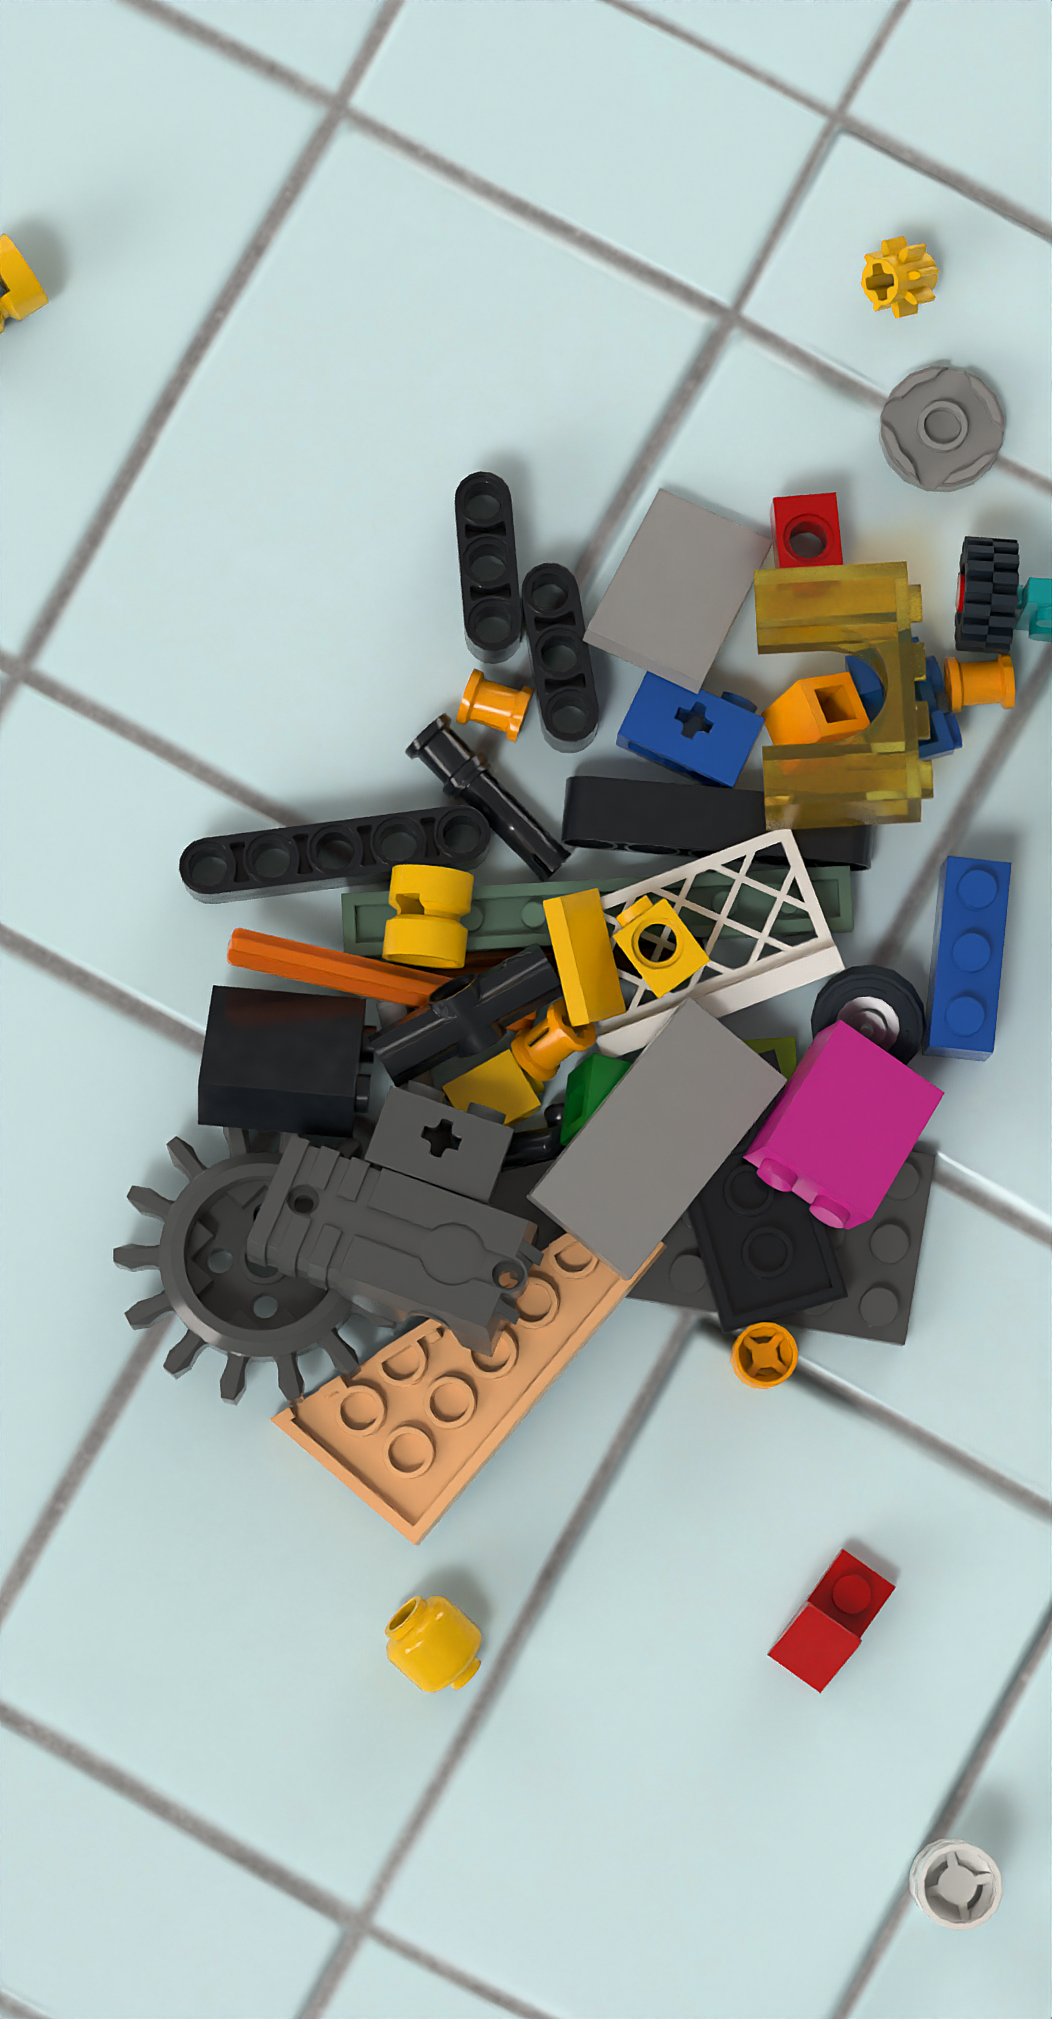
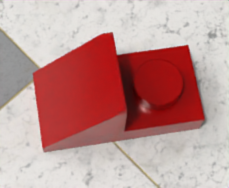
M841 1549L767 1655L821 1693L862 1642L861 1636L896 1587L850 1553Z

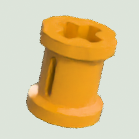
M1010 653L998 654L996 659L967 663H959L956 657L945 658L944 684L949 712L953 711L954 714H958L961 712L962 707L1000 703L1003 709L1014 708L1015 678Z
M474 668L459 706L456 723L466 725L469 721H473L505 732L507 740L516 743L524 725L534 689L525 686L519 691L484 679L483 671Z
M558 999L548 1007L547 1017L533 1029H522L515 1035L514 1040L511 1042V1048L517 1063L531 1077L539 1081H549L557 1074L562 1061L575 1051L585 1052L596 1042L597 1035L593 1023L572 1027L565 999Z

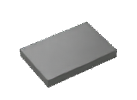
M659 488L596 609L582 641L698 694L770 551L773 540Z

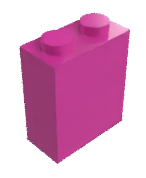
M839 1020L817 1033L743 1158L758 1167L757 1174L765 1183L783 1192L792 1191L811 1204L809 1209L817 1219L831 1227H844L848 1230L872 1219L945 1093L848 1024Z

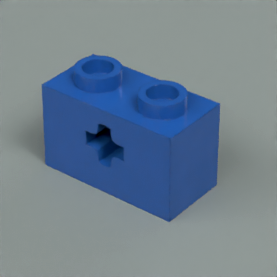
M647 671L617 733L616 745L703 786L734 789L762 731L765 718L755 714L757 710L755 704L737 694L724 691L721 697H718L702 689L696 694ZM695 714L703 718L702 729L704 731H697L693 739L682 735L684 724L681 721L688 722L692 715Z

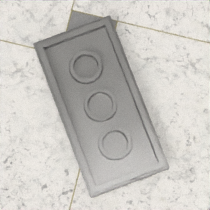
M688 997L683 1000L526 1198L625 1281L630 1280L788 1079L695 1000Z

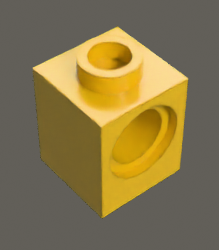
M645 895L615 917L622 928L614 933L612 937L658 999L711 961L664 897L653 905L647 895ZM649 925H666L675 935V950L670 957L663 961L648 960L639 950V936Z
M510 1049L442 1086V1092L445 1093L444 1097L450 1107L466 1112L469 1103L473 1102L506 1114L503 1125L509 1128L540 1112L541 1103L536 1095L545 1091L542 1081L531 1077L517 1063Z

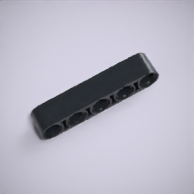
M573 776L566 779L561 842L569 846L588 849L703 858L789 825L805 868L850 866V871H866L871 869L876 806L867 801L596 776ZM781 842L756 851L751 863L790 866ZM745 856L734 859L732 861L743 862Z
M455 805L207 837L193 841L184 849L179 860V872L189 894L194 899L205 904H220L391 881L392 867L396 865H429L466 872L477 868L485 861L490 851V827L487 819L479 810L471 806ZM459 824L469 825L479 833L480 841L472 851L457 853L449 849L444 842L447 831ZM400 832L410 835L417 843L414 854L403 861H393L387 858L381 851V845L390 834ZM334 840L349 844L354 851L351 862L340 869H329L318 860L321 848L326 843ZM269 849H280L290 857V865L287 871L275 878L265 877L255 869L258 856ZM206 857H217L227 865L224 878L212 886H203L192 878L196 863Z

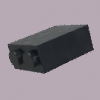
M213 985L198 1079V1125L353 1138L356 1112L368 1113L371 1075L360 1074L362 1063L374 1064L375 1049L368 1036L377 1032V1026L365 1025L366 999Z

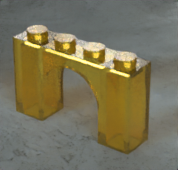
M907 561L753 570L758 655L833 651L851 655L861 660L874 671L881 681L887 696L880 713L873 722L852 737L826 743L762 746L766 830L921 822V799H933L934 797L932 760L919 761L918 740L930 739L928 701L915 700L914 681H926V659L924 642L912 643L911 623L922 622L921 584L908 585Z

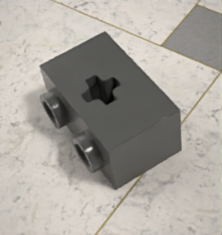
M408 1080L405 1090L390 1086L364 1160L373 1164L374 1167L385 1168L451 1193L468 1196L490 1204L514 1137V1129L503 1125L506 1114L473 1102L469 1103L466 1112L442 1104L444 1092ZM443 1124L452 1126V1136L456 1141L460 1142L458 1151L446 1148L442 1157L433 1156L431 1143L424 1139L426 1131L438 1133Z

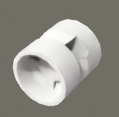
M958 1838L939 1839L926 1845L915 1857L909 1872L910 1892L916 1905L934 1922L952 1930H971L986 1923L998 1910L1003 1896L1002 1876L996 1862L982 1849Z

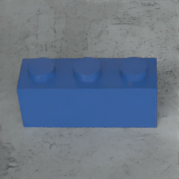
M947 856L940 867L925 1015L926 1030L923 1036L922 1055L985 1062L993 1054L1011 862Z

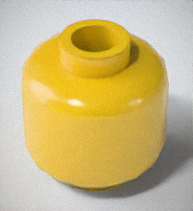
M417 1595L411 1598L394 1614L386 1626L385 1635L389 1638L386 1646L389 1661L419 1689L425 1692L435 1693L449 1685L455 1690L460 1689L471 1680L481 1665V1660L476 1656L482 1642L480 1629L444 1596H431L423 1599Z

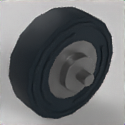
M874 964L853 966L831 977L817 994L810 1019L813 1040L818 1032L842 1020L906 1066L920 1050L926 1030L924 1004L914 986L895 970Z

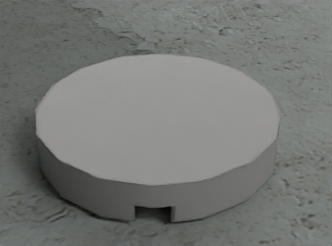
M932 366L909 374L891 391L880 415L879 443L888 465L903 481L922 490L953 492L973 485L991 469L1002 446L1004 415L997 397L979 377L966 371L962 373L957 370H948L949 367Z

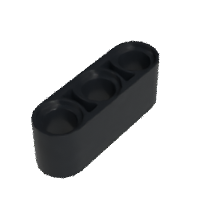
M480 471L468 475L460 482L456 489L454 501L464 634L467 648L476 659L484 663L497 664L511 658L520 646L522 619L512 499L509 487L501 477L491 472ZM482 494L495 498L500 504L499 511L487 519H479L470 515L465 506L474 496ZM486 555L494 556L502 561L506 569L499 578L485 581L477 578L472 573L470 567L473 562L479 557ZM498 617L506 621L511 631L503 641L490 643L482 640L477 635L475 629L478 623L485 618Z
M543 563L535 566L526 574L522 583L521 611L541 731L545 741L553 749L561 753L574 754L586 749L593 742L597 733L599 708L588 643L582 641L586 630L579 588L575 576L562 565ZM544 585H555L563 590L567 600L558 609L544 610L534 603L532 599L534 591ZM556 645L565 646L575 653L577 662L567 671L556 672L544 664L542 660L544 652ZM566 706L575 707L586 715L588 723L577 733H564L554 725L552 721L554 713Z

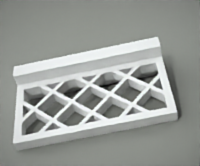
M789 825L600 897L603 910L626 902L622 910L623 912L634 903L636 897L653 892L675 902L673 910L677 915L681 907L684 906L716 920V924L704 948V952L708 957L723 924L758 940L746 965L732 970L711 960L692 975L688 987L673 993L669 991L663 997L639 1006L638 1004L644 990L652 991L643 977L641 979L616 968L618 977L639 986L625 1014L593 1022L597 1035L596 1041L602 1055L616 1058L647 1046L683 1000L688 997L695 1000L717 1019L845 969ZM778 842H781L790 865L780 891L745 876L755 852ZM745 856L738 873L721 866V864ZM708 869L735 879L720 915L685 899L695 875ZM686 878L679 896L661 889L664 886ZM794 878L804 902L786 895ZM742 883L776 897L761 933L726 918ZM783 901L808 912L817 935L816 938L795 946H789L768 936ZM604 913L605 921L615 925L613 935L622 927L614 917ZM666 925L660 937L644 930L640 934V937L657 944L650 959L651 961H658L664 947L672 951L675 950L676 945L667 941L671 929ZM611 935L610 943L613 951L616 941ZM765 942L782 950L757 960ZM705 966L722 973L698 983Z

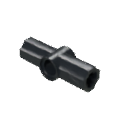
M536 943L518 954L503 960L500 964L480 975L467 973L446 982L429 995L426 1005L368 1036L395 1087L398 1088L408 1083V1080H412L430 1071L455 1055L458 1058L470 1057L496 1044L507 1033V1026L563 996L562 985L541 947Z

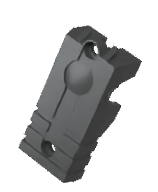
M291 1135L247 1238L246 1250L247 1258L250 1262L267 1267V1265L276 1267L280 1273L296 1279L298 1276L308 1279L310 1284L326 1290L328 1287L338 1290L339 1295L368 1312L400 1324L407 1315L413 1317L420 1315L431 1318L442 1324L446 1329L451 1330L462 1347L489 1357H493L506 1322L514 1325L517 1324L521 1313L515 1310V1299L522 1296L527 1289L528 1270H530L533 1264L540 1266L544 1256L541 1251L536 1249L539 1242L538 1225L531 1221L498 1210L489 1203L451 1193L382 1168L381 1171L376 1170L374 1165L355 1157H352L351 1160L346 1159L344 1154L325 1146H321V1149L316 1148L311 1141L295 1135ZM309 1199L312 1201L313 1208L308 1213L298 1212L295 1209V1205L299 1200ZM510 1272V1278L517 1280V1284L512 1288L501 1286L499 1278L502 1274Z

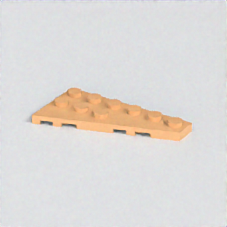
M566 1233L541 1251L544 1256L540 1266L533 1264L530 1270H528L527 1289L522 1296L515 1299V1310L521 1313L517 1324L514 1325L506 1322L493 1357L462 1347L451 1330L446 1329L442 1324L430 1318L377 1351L376 1355L360 1364L362 1371L352 1379L345 1374L343 1376L339 1375L321 1386L319 1391L304 1399L302 1403L286 1408L270 1418V1420L414 1545H420L667 1248V1245L661 1241L630 1280L625 1281L574 1237ZM510 1272L502 1274L499 1278V1283L505 1288H512L518 1282L510 1278Z

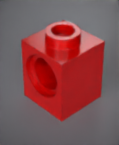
M836 492L773 498L769 513L777 586L792 585V591L796 593H811L828 589L830 587L829 581H838L843 569ZM810 533L820 539L824 551L814 558H803L792 550L789 541L797 534Z

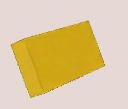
M598 888L543 900V907L571 1026H580L625 1014L626 1008Z

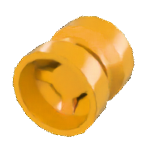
M761 1322L749 1326L736 1338L731 1348L730 1362L734 1374L742 1383L752 1388L768 1389L778 1386L792 1375L797 1365L798 1348L795 1339L785 1328L775 1323Z

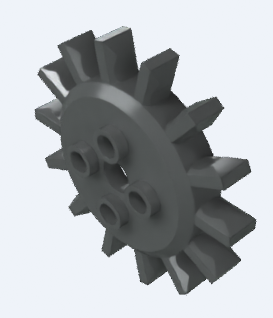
M223 1127V1134L230 1149V1158L209 1168L201 1163L191 1145L176 1136L166 1145L173 1165L190 1181L175 1201L168 1200L151 1188L133 1185L126 1196L141 1215L164 1222L160 1244L155 1246L128 1244L113 1249V1262L118 1268L131 1272L159 1270L164 1290L160 1294L138 1301L124 1313L132 1329L150 1328L162 1319L177 1314L188 1330L182 1340L169 1350L163 1368L177 1380L192 1369L198 1356L207 1347L226 1355L228 1359L220 1379V1392L224 1403L238 1405L246 1391L247 1373L252 1362H276L278 1368V1387L290 1405L302 1403L304 1399L305 1382L299 1371L298 1356L304 1355L319 1346L330 1356L335 1369L351 1379L359 1374L362 1370L355 1349L339 1336L338 1331L352 1314L363 1316L378 1327L396 1329L397 1322L368 1312L339 1295V1291L328 1287L326 1290L310 1284L308 1279L298 1276L296 1279L280 1272L270 1277H258L252 1274L247 1267V1238L255 1222V1215L261 1208L291 1135L306 1139L307 1134L281 1132V1140L276 1153H252L249 1129ZM353 1137L343 1140L336 1145L334 1150L343 1153L344 1158L351 1160L352 1157L360 1159L363 1148L361 1142ZM301 1199L295 1205V1209L300 1213H308L313 1208V1203L309 1199ZM221 1251L229 1253L233 1258V1263L228 1271L215 1273L209 1268L210 1258L215 1253ZM263 1296L273 1297L278 1303L277 1311L269 1318H261L254 1313L255 1302Z

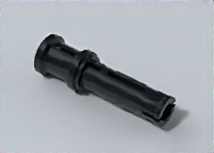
M446 713L440 715L413 740L405 750V754L411 760L419 758L444 784L442 792L448 798L453 797L457 800L461 797L469 806L479 810L487 819L489 827L528 865L541 882H545L572 854L565 850L488 771L491 767V764L488 762L489 757L483 751L475 753L450 727L452 719Z

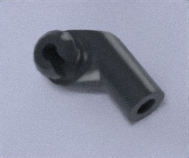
M564 1103L547 1106L544 1111V1117L547 1121L546 1128L514 1133L503 1167L544 1161L566 1148V1146L560 1145Z

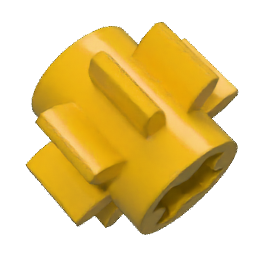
M902 236L884 240L881 243L880 251L865 254L864 259L867 264L863 269L862 281L860 283L868 299L874 303L873 310L880 311L892 308L894 317L901 318L917 314L918 304L935 300L936 297L932 290L936 286L939 269L936 267L933 258L926 252V244L921 243L907 246V241Z

